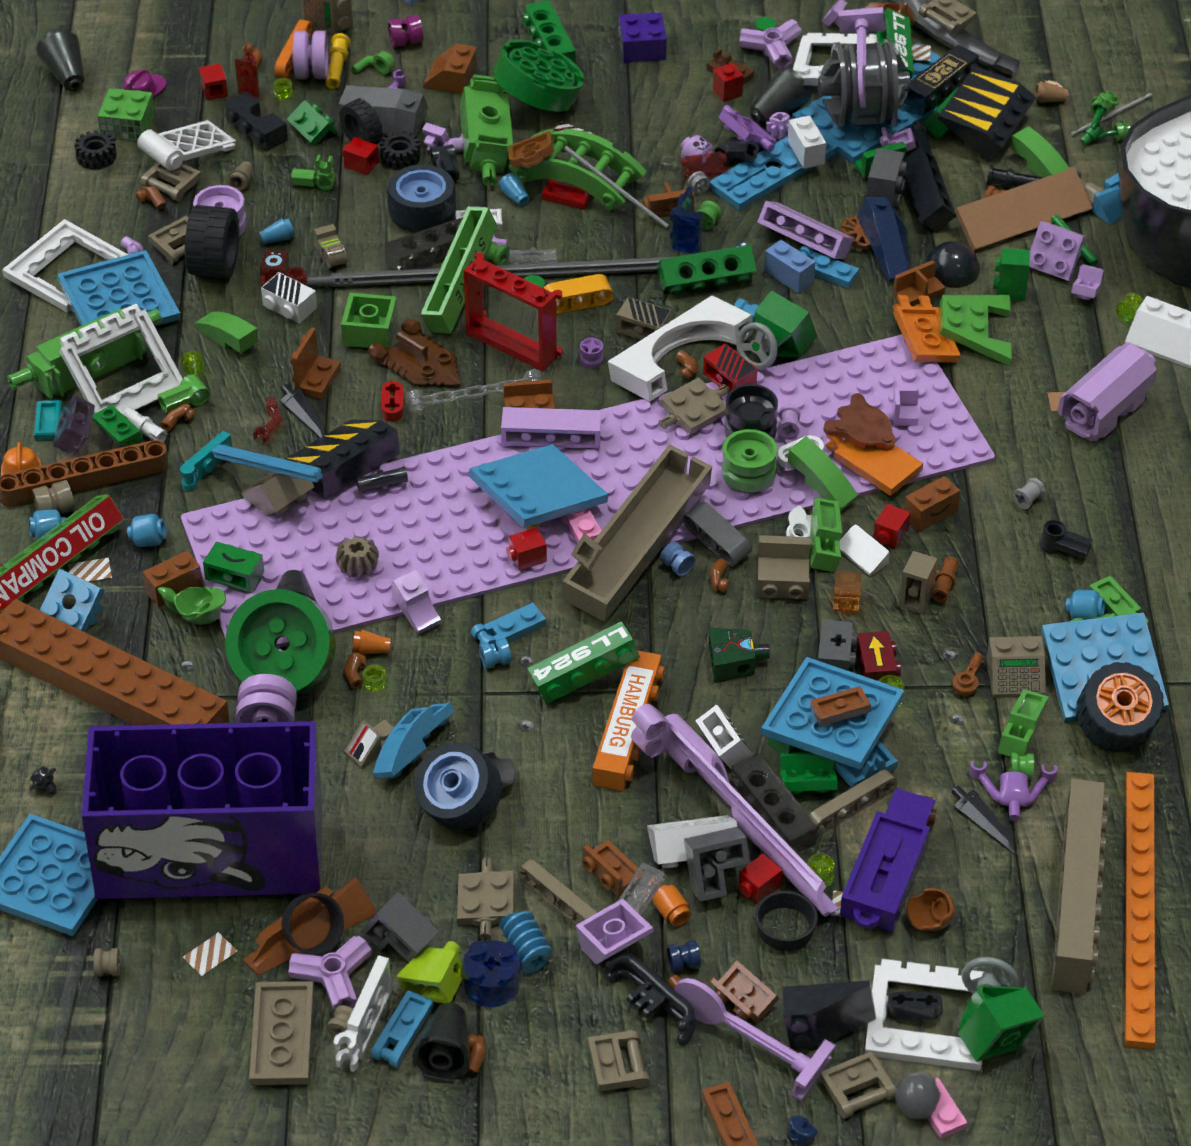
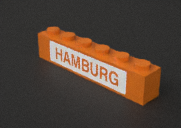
M638 651L640 658L626 664L592 768V785L624 791L627 781H632L634 775V765L632 764L633 761H638L641 750L631 739V733L637 726L632 721V716L640 706L644 704L651 705L652 701H657L659 686L657 684L658 681L663 682L665 675V666H661L662 655Z

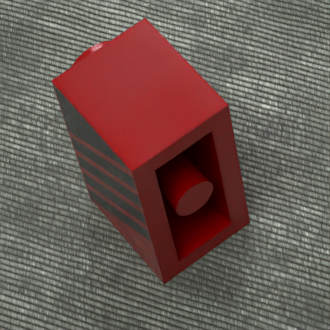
M724 344L703 356V374L717 386L721 387L725 384L731 391L740 385L757 384L758 369L728 345Z

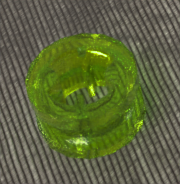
M279 78L273 82V94L276 98L286 99L293 95L291 80Z
M188 351L182 356L181 362L185 373L198 374L204 369V361L200 352Z
M369 665L363 670V685L366 689L378 691L385 687L387 682L386 671L382 666Z

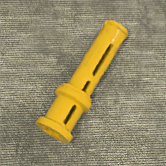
M341 33L333 35L331 39L332 47L329 50L331 60L326 79V86L330 89H335V85L337 88L339 87L343 62L348 58L347 49L351 41L347 35Z

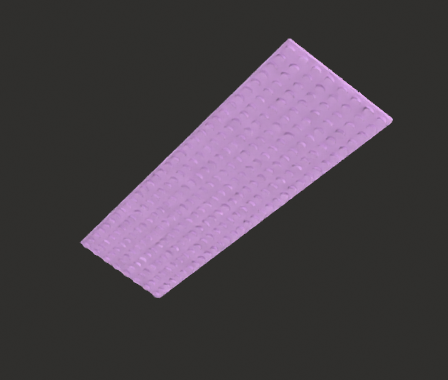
M903 335L757 370V384L769 388L778 399L777 428L774 439L777 444V457L778 450L783 445L809 435L819 437L824 443L823 452L842 471L858 496L878 492L881 489L834 459V451L829 450L825 446L830 439L826 437L827 434L823 431L826 421L841 420L837 416L838 408L850 405L851 396L855 393L862 394L869 405L880 409L888 416L891 422L892 433L896 438L895 445L923 463V470L906 484L994 461V452L937 362H914ZM714 382L705 383L712 390L719 388ZM894 387L919 388L918 426L893 425ZM669 393L661 394L650 402L646 399H641L601 409L600 449L557 447L608 493L607 503L589 508L601 531L669 444L689 454L686 474L689 475L690 459L692 457L712 466L710 485L693 508L703 501L707 502L734 528L789 515L791 510L797 506H801L804 511L812 509L814 498H823L805 483V475L796 468L785 469L781 467L778 461L776 462V478L772 485L766 489L757 492H741L731 488L722 477L723 443L726 440V415L691 435L683 427L675 423L666 429H662L659 425V420L669 416V414L660 405V400ZM727 395L720 398L725 404ZM786 405L796 406L801 411V417L798 420L800 432L792 438L783 437L778 432V425L781 422L779 410ZM496 435L384 463L364 475L376 474L378 470L385 472L405 466L408 482L387 486V489L381 490V488L359 493L356 481L326 499L309 490L307 492L308 497L298 503L292 501L288 504L290 508L280 515L275 513L265 515L245 498L182 514L181 521L195 559L200 565L205 586L208 588H220L225 592L226 603L221 607V614L218 617L224 637L226 638L229 622L239 606L255 594L276 589L282 575L289 570H299L305 574L318 605L322 607L331 620L334 633L405 615L392 596L393 580L414 570L417 571L427 586L434 607L570 572L578 562L571 555L577 542L563 516L544 521L537 527L547 544V562L518 570L514 561H509L506 547H509L510 535L526 531L527 529L523 528L469 477V468L541 447L502 445L501 435ZM682 521L663 547L674 541L682 543L697 539V537L686 528ZM355 535L357 538L366 536L367 540H374L375 546L379 550L377 569H372L370 575L363 573L361 577L357 574L349 577L347 572L341 573L336 563L335 555L338 544L343 543L344 538L351 540ZM216 541L263 554L265 572L252 593L205 580L203 561ZM284 636L277 639V648L289 645L287 637Z

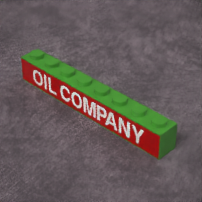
M109 494L96 496L0 567V614L14 599L23 601V595L29 591L33 592L43 585V580L47 577L56 576L58 570L62 569L63 565L67 562L69 564L78 560L83 550L95 547L100 543L99 539L102 536L110 535L118 529L117 525L124 521V518Z

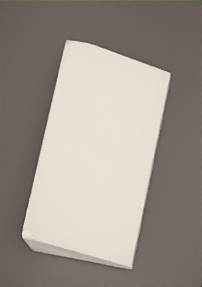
M856 524L839 541L840 552L869 576L889 565V551Z

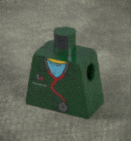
M709 628L708 646L714 683L752 676L755 674L756 660L770 659L769 644H754L750 630Z

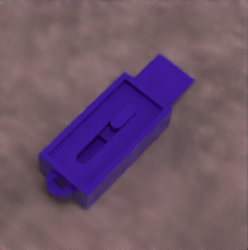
M896 788L886 813L876 812L841 896L840 916L854 920L856 925L869 928V930L877 927L892 933L894 932L928 847L930 827L926 825L935 805L934 799Z

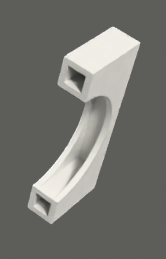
M710 296L609 360L610 379L612 382L650 402L667 391L665 371L657 366L658 361L666 353L683 344L701 340H719L736 345L740 330L745 325L752 323V315L723 300ZM753 330L746 334L744 341L754 335Z

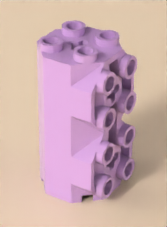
M1129 342L1114 349L1060 397L1058 413L1061 417L1065 416L1066 427L1089 441H1098L1100 437H1106L1116 428L1118 416H1125L1128 412L1136 410L1144 402L1146 391L1155 384L1157 369L1154 356Z

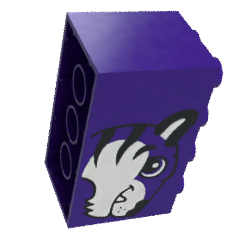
M316 721L89 726L82 822L95 899L311 894L321 890L322 795Z

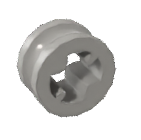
M701 171L693 173L687 182L693 192L698 195L705 193L711 184L710 179Z

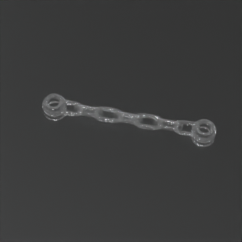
M532 369L523 375V379L500 381L484 386H471L465 389L437 392L424 396L421 390H412L405 395V401L411 411L418 412L424 408V405L441 404L463 398L481 397L497 392L504 393L502 389L504 383L544 379L540 370ZM493 387H495L494 390H488V391H487V388H493ZM479 389L480 393L471 394V390ZM459 393H463V394H464V395L455 396V394H459ZM448 394V399L439 400V396Z

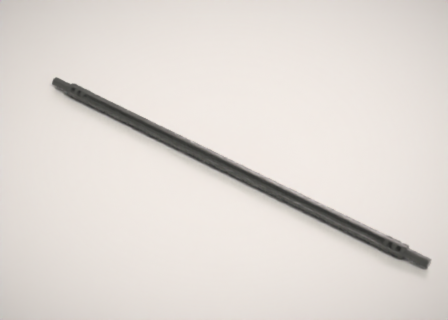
M671 257L498 265V267L521 278L530 275L549 277L658 271L657 264L660 259ZM730 262L724 263L725 268H727V266L733 265ZM702 266V269H711L708 266ZM441 268L331 273V276L308 277V286L332 285V287L428 283L435 282Z

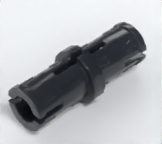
M405 466L385 472L378 470L376 474L356 478L359 493L377 488L383 490L387 489V486L408 482Z

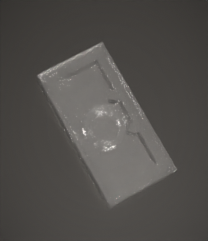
M642 863L619 900L624 899L642 916L667 875L661 870Z

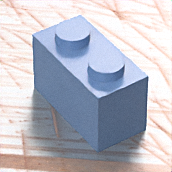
M780 240L765 250L764 272L799 294L814 283L816 262Z

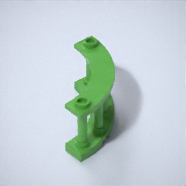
M551 129L554 137V152L545 157L539 164L528 168L523 166L514 168L511 164L508 167L514 175L520 178L522 184L536 179H554L575 185L595 197L609 211L622 205L626 200L616 189L594 172L578 166L579 161L572 156L566 162L555 159L558 154L562 152L568 153L564 150L568 146L582 158L585 155L599 161L595 168L602 173L605 167L608 166L618 173L620 177L615 184L621 188L626 183L630 184L643 177L647 172L626 151L622 153L612 147V142L600 136L574 129H564V131H554V129ZM546 130V131H543V132H539V133L533 135L532 137H534V136H536V135H539V134H542V133H545V132L550 131V130Z

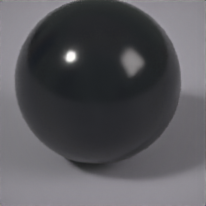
M956 241L939 244L931 250L925 261L927 263L933 260L936 263L935 277L948 288L968 286L976 281L980 274V264L975 252L969 246Z

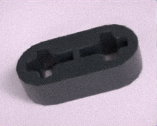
M897 991L888 997L889 1013L895 1018L932 1020L939 1018L943 1014L942 997L937 993Z

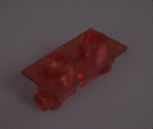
M246 52L242 59H235L238 95L247 91L253 97L260 98L257 62H255V56L251 52Z
M721 151L706 153V162H702L701 154L686 155L685 158H681V166L686 168V170H681V173L684 176L687 175V178L698 171L709 173L710 176L721 175L723 171L729 170L727 166L723 165L724 162H727L726 153L722 154Z

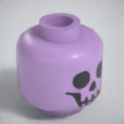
M700 135L685 138L680 146L682 148V159L695 169L707 167L714 158L712 144Z

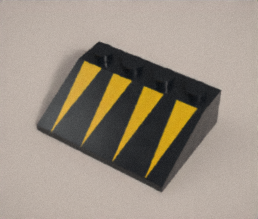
M974 66L937 119L988 162L1003 148L1037 97L1019 82Z
M351 419L285 458V460L300 461L301 464L320 468L323 477L318 482H312L314 488L311 490L326 499L356 481L357 477L364 476L400 454L398 431L382 420Z

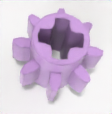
M784 112L773 114L769 118V122H767V132L771 133V136L776 140H782L787 137L790 116Z

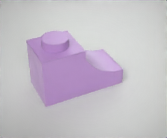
M414 570L393 580L392 596L417 635L439 625L441 619L431 602L427 586L417 571Z

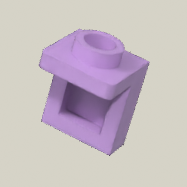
M886 126L881 128L882 136L879 139L882 147L903 141L907 146L906 152L916 148L911 128L889 135Z
M1081 265L1078 279L1074 282L1071 293L1077 294V297L1089 300L1095 298L1100 291L1104 270Z

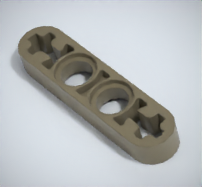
M887 770L876 773L814 810L808 816L806 825L816 835L825 833L890 794L897 785V779Z
M529 859L518 868L521 880L574 925L597 913L534 860Z

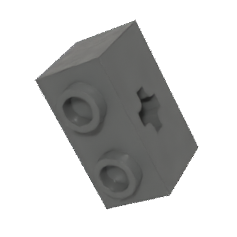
M822 619L818 661L849 671V668H855L856 652H851V648L856 649L857 633H852L853 622Z

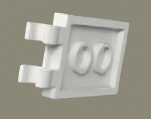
M378 955L348 1020L347 1030L336 1035L334 1038V1048L336 1051L340 1049L343 1043H347V1048L339 1051L336 1055V1066L339 1068L343 1061L351 1060L350 1069L354 1072L358 1068V1060H362L392 993L389 958Z

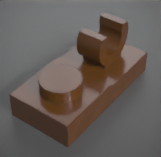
M722 49L714 52V59L707 63V70L712 73L713 69L733 63L743 74V85L754 78L753 69L732 60L729 53L723 55Z

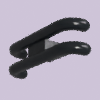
M622 952L610 956L606 960V965L608 968L613 969L607 972V980L615 981L620 977H627L638 986L627 997L626 1001L630 1005L635 1004L634 1008L638 1012L643 1011L642 1015L646 1019L651 1018L663 1008L678 1021L677 1029L681 1033L677 1036V1042L681 1045L689 1042L695 1030L693 1023L695 1014L690 1003L633 954ZM619 964H627V965H629V966H617V965H619Z

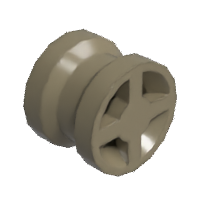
M95 948V977H102L104 974L119 976L121 966L119 948H112L110 951Z
M341 1005L336 1008L334 1019L330 1020L326 1026L328 1033L333 1038L347 1030V1023L353 1012L351 1007Z

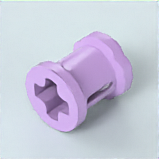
M786 405L779 410L781 422L778 425V432L783 437L792 438L800 432L798 420L801 417V411L796 406Z

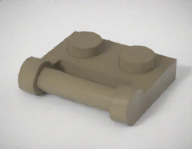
M933 0L928 4H923L918 11L920 16L923 18L928 17L944 27L951 35H955L976 20L977 14L956 0Z
M157 162L143 174L140 183L144 187H156L159 191L170 195L171 199L179 202L183 199L184 194L202 178L201 171L183 163L179 168L169 171ZM158 177V178H160V179H162V180H165V181H167V182H169V183H171V184H174V185H176V187H172V186H170V185H167V184H165V183H163V182H161V181H159V180H156V178Z
M187 216L148 235L149 243L159 250L170 264L178 262L179 258L185 255V245L175 250L173 248L185 242L188 223Z
M630 1030L588 1037V1048L598 1092L633 1086L635 1088H645L650 1084L649 1074L644 1070L639 1049L641 1041L637 1031ZM619 1046L628 1048L633 1069L632 1073H625Z
M872 1051L820 1072V1080L835 1102L838 1112L843 1119L852 1116L854 1111L883 1099L891 1100L895 1098L896 1089ZM876 1083L881 1087L850 1101L845 1097Z

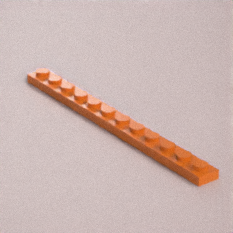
M1127 772L1125 778L1124 1047L1154 1050V774Z

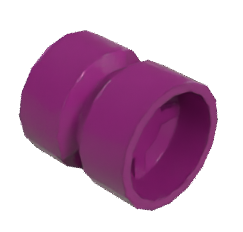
M419 15L408 16L404 21L401 18L388 20V34L393 48L405 46L407 42L411 45L424 42L423 28Z

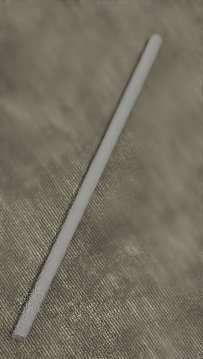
M568 146L564 148L566 152L663 227L667 228L669 226Z

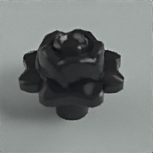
M45 766L38 768L30 777L33 783L30 790L32 791L36 788L45 789L48 794H51L57 788L52 782L54 779L53 775L57 769H48Z

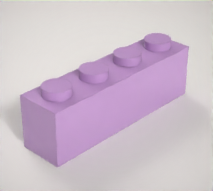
M765 201L757 221L835 259H846L854 240L853 237L778 202Z
M503 407L501 423L502 445L544 447L553 444L556 447L600 449L601 410Z

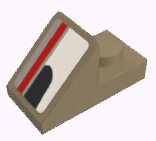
M383 720L373 728L367 722L362 721L344 750V754L359 768H365L378 759L380 751L394 727L386 720Z

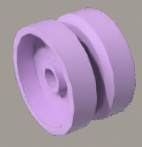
M295 31L293 65L296 80H307L310 76L311 66L316 80L327 79L328 37L326 31H315L312 35V45H310V37L307 31Z
M216 185L201 190L195 196L194 206L204 205L235 209L239 219V237L244 233L247 226L243 195L238 189L227 185Z
M258 674L248 677L241 683L238 690L236 723L295 721L297 693L291 682L273 674Z

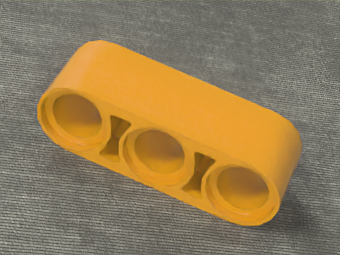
M602 274L554 282L544 287V289L550 292L554 290L562 291V298H556V314L606 305L614 297L607 277Z

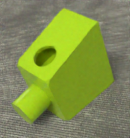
M448 941L442 949L433 947L423 948L396 976L404 995L407 991H411L432 999L434 1002L450 1003L465 975V968L459 957L461 953L460 946L453 941Z

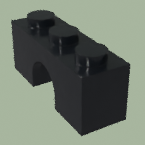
M247 91L225 102L226 120L266 152L288 141L286 122L274 113L261 117L260 102Z

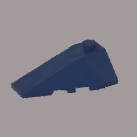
M865 197L857 219L888 282H894L896 275L910 270L907 229L899 213L887 197Z

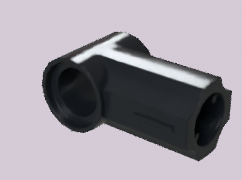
M730 137L714 149V154L721 164L727 165L731 161H753L757 158L759 148L757 143L751 140H739L737 137Z
M454 145L431 147L432 165L448 172L455 184L460 179V172L456 163Z
M1049 520L1044 524L1039 545L1047 553L1052 554L1062 551L1086 560L1093 540L1067 531L1066 526L1061 521Z

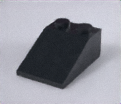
M870 980L783 987V1017L790 1049L805 1050L812 1047H820L825 1039L830 1042L875 1020L876 1012Z

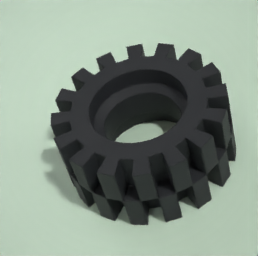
M94 130V133L87 131V135L82 133L80 138H76L74 146L76 159L80 166L83 164L84 168L89 166L91 170H94V167H97L99 170L102 169L101 166L103 165L105 168L109 167L108 163L113 164L114 160H116L115 139L113 136L111 137L110 133L106 134L102 130L100 133H98V130Z
M393 131V135L388 133L386 137L381 139L380 158L383 165L386 164L387 168L392 166L393 170H397V167H400L401 170L404 167L411 166V164L417 165V162L420 161L419 138L417 139L415 134L411 136V132L404 134V131H400L397 134L396 131Z

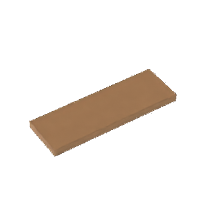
M1071 168L957 207L954 211L971 249L976 251L1037 230L1040 221L1053 224L1051 218L1055 214H1058L1062 220L1089 212L1093 207L1075 168Z

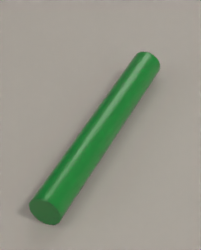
M1058 214L1052 216L1051 222L1054 225L1072 231ZM1083 244L1081 249L1082 257L1090 266H1095L1098 263V259Z

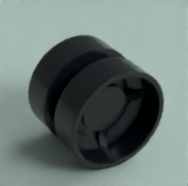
M745 384L732 389L726 397V438L736 431L753 429L765 432L775 439L778 399L774 392L758 384Z

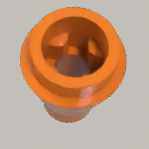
M362 629L361 632L354 631L352 652H358L363 655L389 654L391 638H385Z

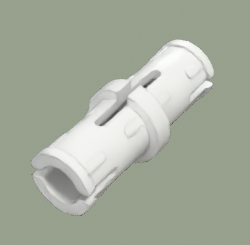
M131 407L123 411L122 414L140 430L142 435L144 434L151 440L165 441L166 436L164 435H167V431L155 425L151 418L142 416Z

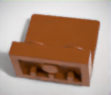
M312 327L306 335H303L300 346L291 355L290 362L293 365L292 381L295 382V389L301 388L304 395L323 399L341 369V361L318 356L316 328Z

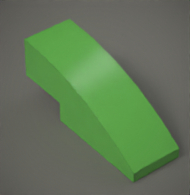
M1028 126L1013 135L1011 150L1027 160L1026 167L1038 176L1048 177L1069 168L1051 144L1031 127Z
M211 312L194 323L195 328L224 349L232 347L241 354L258 343L257 328L229 313Z
M807 436L789 449L787 462L805 475V483L823 498L839 501L840 511L858 498L857 492L842 471Z
M815 497L810 532L811 568L835 572L841 559L839 541L842 536L839 501Z
M1023 689L1010 713L1008 724L1001 735L998 753L1010 757L1011 753L1026 756L1042 719L1049 696Z

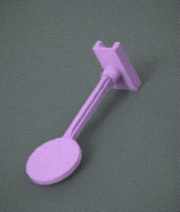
M883 7L838 11L840 34H857L860 108L866 107L864 78L866 69V34L868 32L885 31Z
M682 979L674 988L693 1007L696 1020L711 1025L722 1021L733 1030L788 1062L793 1069L800 1072L795 1080L791 1095L799 1101L803 1100L819 1078L820 1072L825 1070L832 1059L829 1055L834 1050L835 1045L826 1039L812 1058L807 1057L801 1052L796 1053L739 1017L728 1013L720 997L707 985L695 979Z

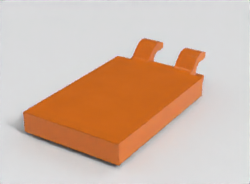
M897 295L899 304H893V315L914 362L958 363L961 355L954 340L940 334L939 307H932L929 296L919 295L920 305L915 304L913 307L910 306L907 295Z
M826 435L830 441L825 446L829 450L834 451V459L890 496L923 470V463L896 445L890 450L875 448L876 445H866L865 449L851 444L847 439L843 440L841 436Z

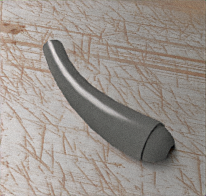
M890 0L893 4L900 3L901 5L903 2H907L921 21L920 23L915 19L913 25L937 42L950 49L959 44L978 54V63L1011 77L1015 76L1021 61L993 49L976 39L965 29L960 30L955 35H951L944 27L928 17L923 18L918 14L920 7L933 0Z

